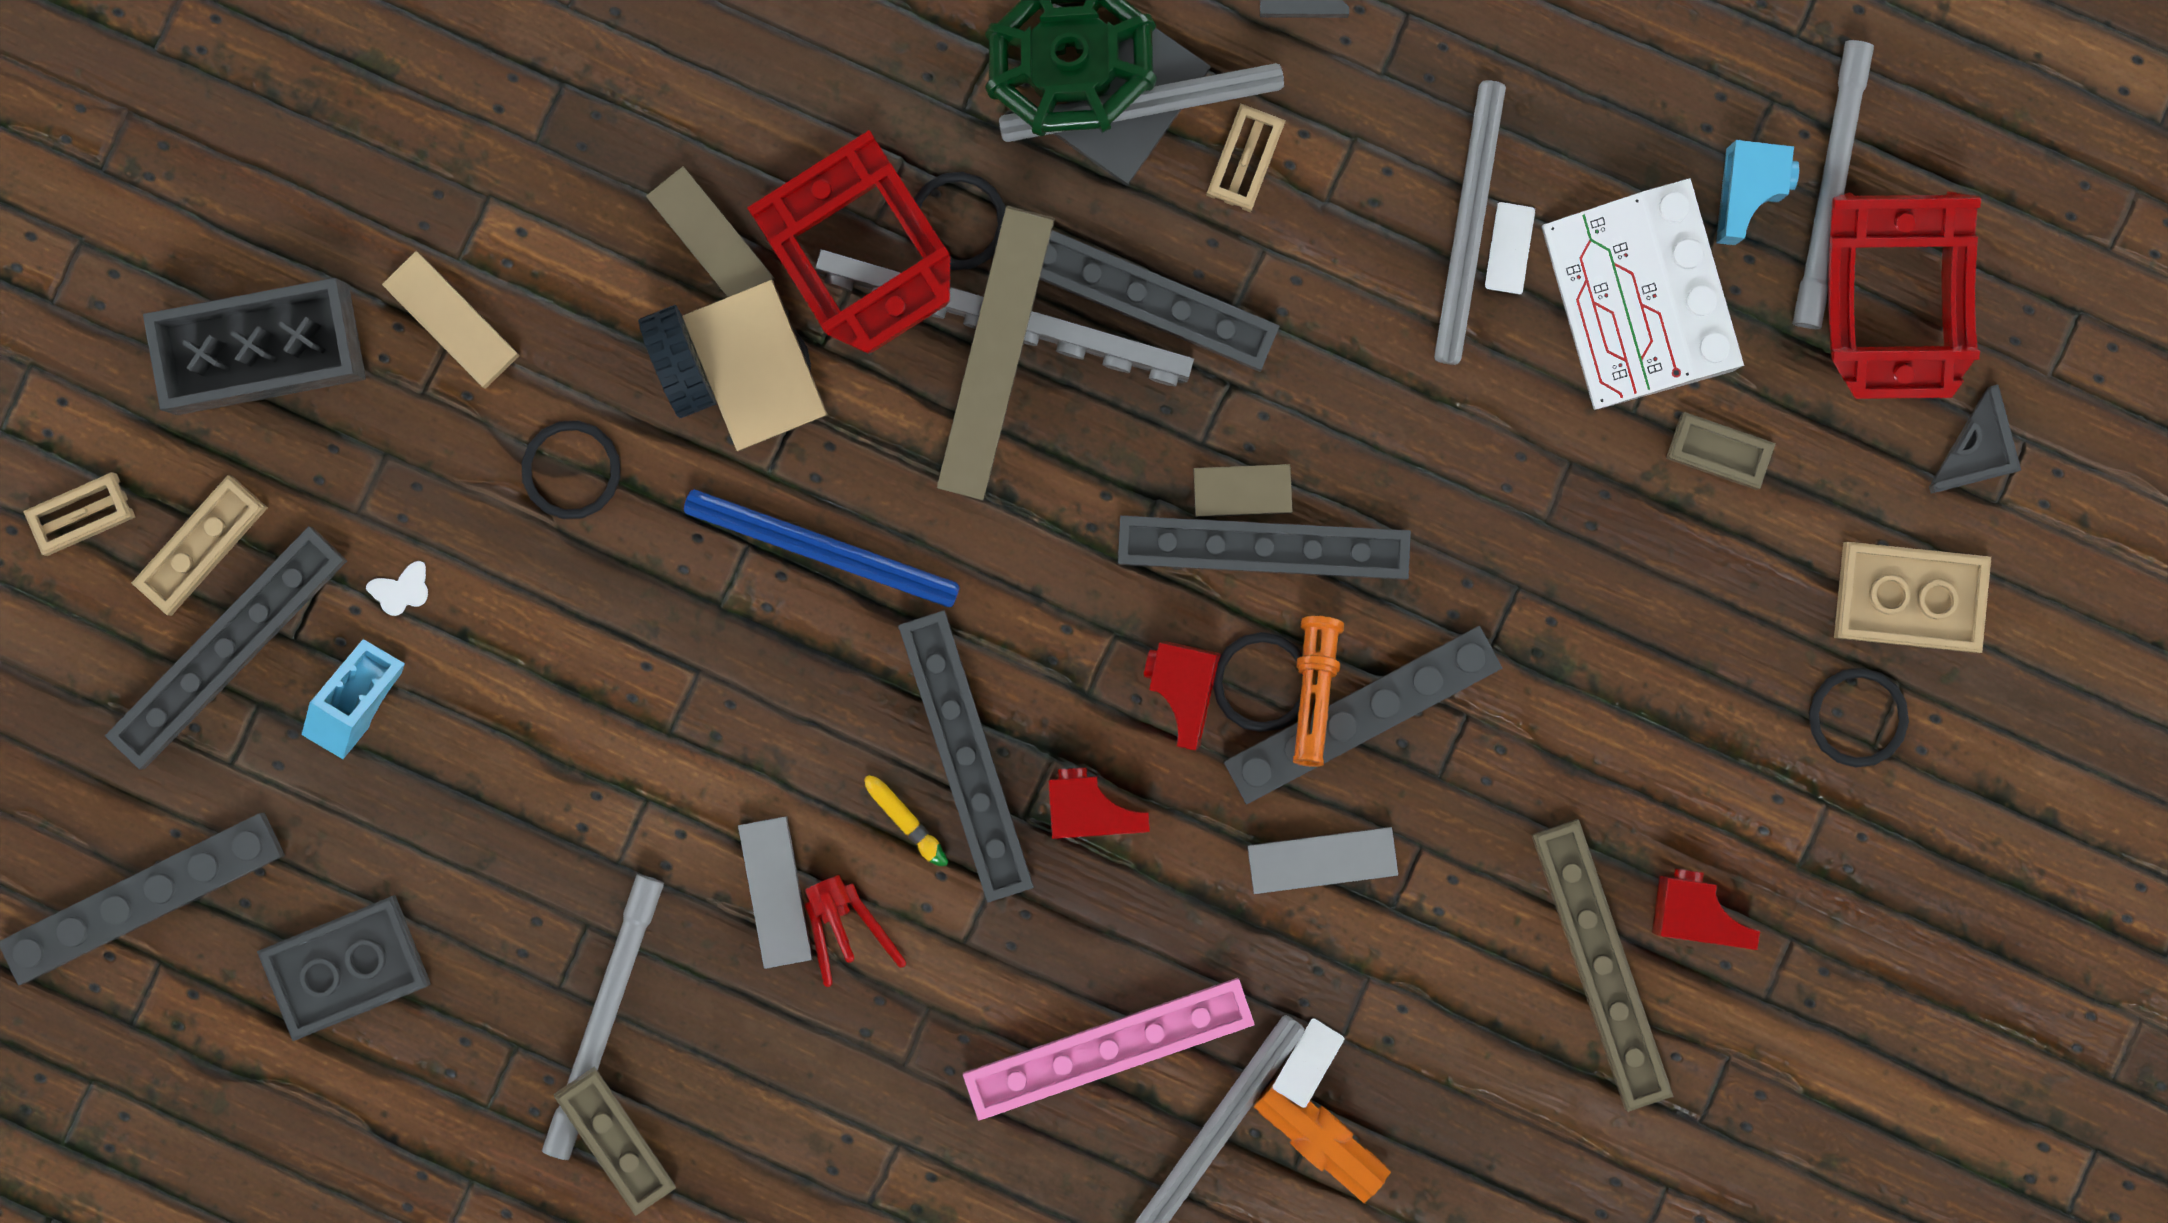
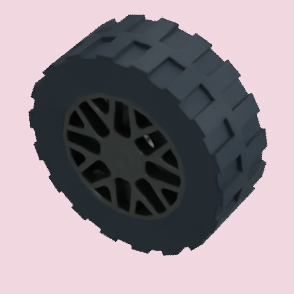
M673 305L640 318L638 323L649 357L677 417L681 419L716 405L715 396L677 306Z

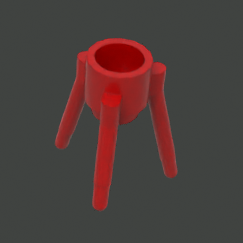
M837 875L804 890L809 900L804 906L811 921L819 967L825 987L832 986L833 981L822 921L824 924L830 922L845 961L852 963L854 961V954L840 919L851 913L847 905L849 903L896 965L900 968L905 967V959L861 901L853 883L845 886L841 876Z

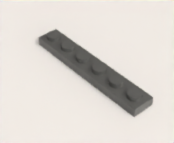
M1052 230L1040 280L1261 372L1280 327L1279 325Z
M1120 516L1118 565L1407 580L1409 579L1411 531Z
M308 526L115 724L105 737L139 770L146 769L333 577L347 560L313 527Z
M945 610L898 625L987 903L1034 888Z
M1477 626L1330 704L1328 707L1323 754L1324 763L1503 669L1481 627ZM1314 713L1312 714V723H1311V733H1310V734H1312ZM1298 722L1223 761L1246 805L1317 768L1293 763Z
M259 813L0 940V949L18 986L23 985L284 857L285 854L266 814Z

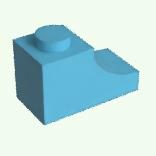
M1735 140L1726 148L1716 243L1738 244L1745 239L1750 219L1760 205L1768 201L1779 202L1789 195V190H1795L1799 177V162L1793 161L1794 146Z
M363 639L309 703L301 735L339 758L344 759L370 727V723L383 699L402 674L405 663Z

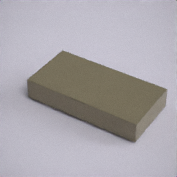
M1683 412L1680 415L1666 459L1758 490L1761 488L1776 443Z
M1290 464L1193 469L1195 517L1292 513Z

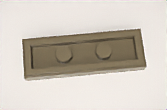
M684 166L646 195L648 200L727 297L769 280L775 281L772 274Z
M595 1066L553 1094L635 1216L676 1188L674 1182Z

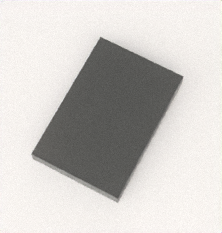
M1157 28L1154 29L1152 32L1153 73L1157 77L1154 86L1201 78L1207 75L1211 68L1210 65ZM1130 38L1119 43V60L1134 64L1133 39ZM1116 77L1111 82L1108 91L1101 96L1114 94L1127 80ZM1182 109L1112 122L1110 124L1111 129L1103 133L1099 129L1063 131L1053 133V135L1128 186Z
M396 895L257 951L292 1041L431 985Z

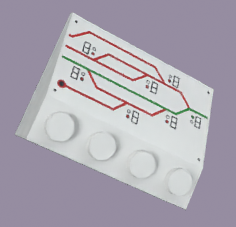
M1691 178L1646 190L1541 226L1594 410L1730 373L1744 366Z

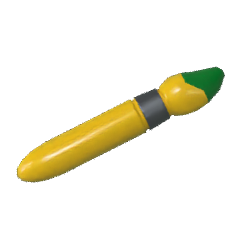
M866 776L864 782L868 793L904 834L908 835L907 837L918 845L921 855L928 862L936 866L948 865V859L937 838L929 835L925 827L920 824V821L882 780L875 776Z

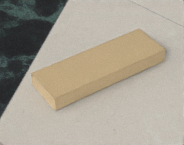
M415 251L382 284L483 388L486 389L520 356L419 252Z
M227 475L131 584L166 615L172 616L268 507L233 476Z

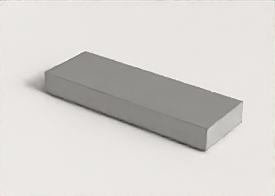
M787 816L738 825L764 969L812 960L813 954Z
M1392 827L1247 845L1254 894L1398 876Z

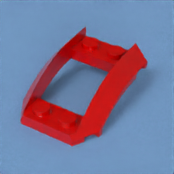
M870 130L747 207L824 332L867 354L876 351L947 306L950 302V254ZM877 187L923 259L841 311L796 238Z
M1947 191L1946 195L1854 196L1849 192L1833 198L1828 269L1831 359L1855 399L1952 398L1964 382L1962 377L1972 363L1980 359V350L1977 347L1975 312L1978 246L1976 224L1978 208H1981V198L1979 196ZM1942 247L1941 277L1944 346L1856 347L1854 316L1856 248Z

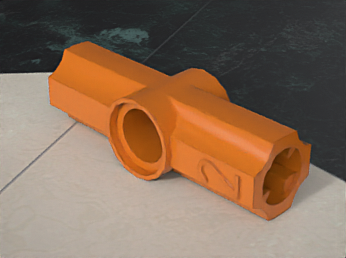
M1276 1077L1262 1091L1253 1107L1258 1110L1259 1114L1271 1122L1274 1127L1291 1139L1289 1143L1320 1171L1325 1169L1359 1200L1365 1203L1383 1186L1391 1171L1372 1152L1353 1138V1132L1323 1106L1318 1108L1312 1101H1309L1307 1106L1302 1108L1275 1091L1273 1084L1277 1079Z

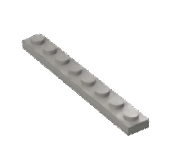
M822 249L816 265L818 273L826 276L824 284L852 292L854 285L874 291L900 274L897 271ZM950 287V302L931 316L944 319L946 312L965 317L963 324L976 329L984 297ZM1033 311L1031 312L1024 344L1037 346L1039 339L1058 344L1056 352L1076 359H1084L1085 352L1103 357V366L1120 372L1130 373L1132 366L1150 371V380L1176 387L1178 380L1188 382L1194 358Z

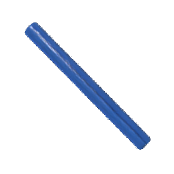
M695 489L691 490L686 498L684 512L687 515L945 607H952L957 599L959 585L951 580Z

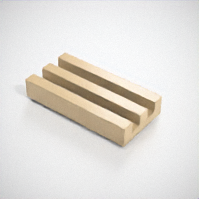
M1240 104L1206 196L1224 200V203L1232 206L1234 204L1242 207L1243 210L1251 212L1286 120ZM1247 117L1255 120L1230 188L1226 190L1221 188L1220 185ZM1266 124L1273 128L1247 197L1238 194L1263 125Z
M111 472L23 511L42 555L49 556L136 517L133 509L129 508L126 502L128 498L125 491H122L120 488V479L117 473ZM108 488L110 496L44 525L41 524L40 517ZM113 506L117 509V512L48 541L47 535Z

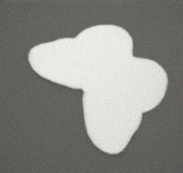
M421 561L411 563L400 575L398 581L384 578L373 579L367 583L366 590L376 600L380 601L381 608L392 616L403 613L407 605L421 606L428 597V589L424 583L426 579L425 564Z

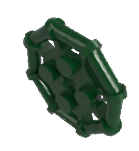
M1021 0L997 23L989 24L985 36L989 40V81L985 89L991 99H998L1030 125L1033 134L1044 136L1046 132L1099 129L1103 133L1111 129L1110 124L1145 90H1152L1154 88L1157 77L1153 73L1152 32L1156 24L1150 14L1141 13L1126 0ZM1085 2L1084 6L1054 8L1052 5ZM1103 6L1118 18L1121 23L1113 26L1108 22L1107 25L1099 19L1098 9ZM1039 9L1043 12L1039 17L1040 23L1031 30V26H1029L1025 31L1019 30ZM1130 38L1133 39L1134 64L1119 60V43ZM1012 45L1021 48V65L1008 70V47ZM1070 46L1075 47L1078 54H1082L1080 58L1072 62H1065V60L1057 57L1064 55L1066 47ZM1116 77L1127 80L1102 105L1098 96L1108 91L1111 82ZM1025 83L1031 85L1037 95L1042 98L1039 107L1021 94L1015 87ZM1087 101L1091 109L1053 112L1057 102Z

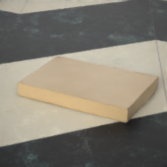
M773 280L682 316L737 451L828 415Z
M1843 542L1834 638L1982 653L1991 557Z

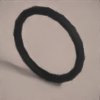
M965 172L945 173L925 183L913 198L920 209L923 201L934 189L945 183L965 182L977 186L990 197L996 208L997 229L994 239L984 252L971 259L950 260V270L973 269L991 259L995 254L1006 206L997 190L982 177Z
M579 420L559 421L542 429L528 444L522 460V482L530 499L545 513L561 519H581L600 511L614 496L621 477L620 457L612 440L596 426ZM578 430L592 435L604 446L610 459L611 476L606 490L594 503L581 509H562L549 504L538 493L532 481L531 464L536 450L548 437L561 431Z
M1259 632L1242 636L1226 647L1219 658L1213 689L1216 702L1228 719L1243 729L1267 732L1282 729L1298 718L1300 697L1292 710L1279 719L1267 722L1248 720L1235 712L1225 698L1222 684L1225 667L1234 653L1246 645L1260 642L1280 646L1289 652L1296 662L1299 657H1302V652L1298 646L1280 635Z
M1863 667L1845 669L1827 678L1814 694L1809 711L1811 733L1821 751L1835 762L1855 768L1874 766L1891 757L1904 741L1909 724L1907 702L1898 686L1884 674ZM1865 678L1876 681L1890 692L1897 704L1899 722L1895 736L1885 749L1872 756L1856 758L1842 754L1828 744L1821 731L1819 712L1822 701L1833 686L1846 679Z

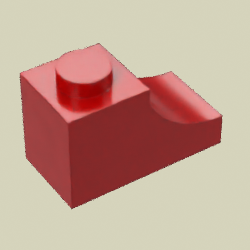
M1162 641L1159 642L1158 650H1149L1144 677L1151 679L1149 690L1160 693L1174 712L1178 728L1177 747L1196 751L1201 746L1221 653Z
M1087 767L1058 769V779L1048 780L1052 839L1150 832L1148 811L1129 810L1109 800L1099 789L1097 776L1087 777Z
M1675 868L1674 878L1667 876L1659 877L1652 928L1653 934L1662 937L1758 950L1760 931L1739 924L1724 911L1716 897L1717 885L1703 882V872Z

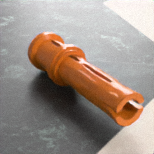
M1307 616L1301 619L1300 627L1305 631L1302 657L1297 659L1296 664L1298 672L1303 676L1293 763L1302 766L1320 767L1324 765L1323 754L1331 678L1336 677L1340 670V662L1336 660L1338 634L1343 633L1344 623L1331 617ZM1314 700H1315L1312 734H1310V733H1311L1312 714H1313V704H1314Z

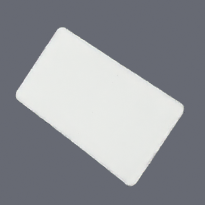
M1504 202L1498 203L1485 281L1487 289L1522 294L1535 208Z
M1311 1019L1304 1034L1273 1084V1089L1302 1108H1305L1341 1047L1344 1037L1318 1020Z

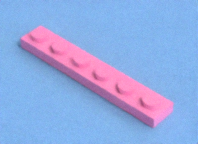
M1237 977L963 1072V1077L978 1121L1237 1032L1255 1024L1240 980Z

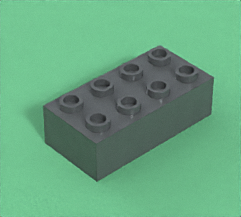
M337 278L143 314L160 410L174 415L188 414L366 380L349 285Z

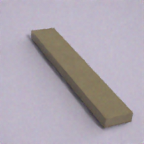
M1007 206L1005 209L937 484L938 489L979 500H984L1055 221L1053 217Z
M1575 819L1531 834L1624 1109L1629 1112L1673 1097L1580 821Z

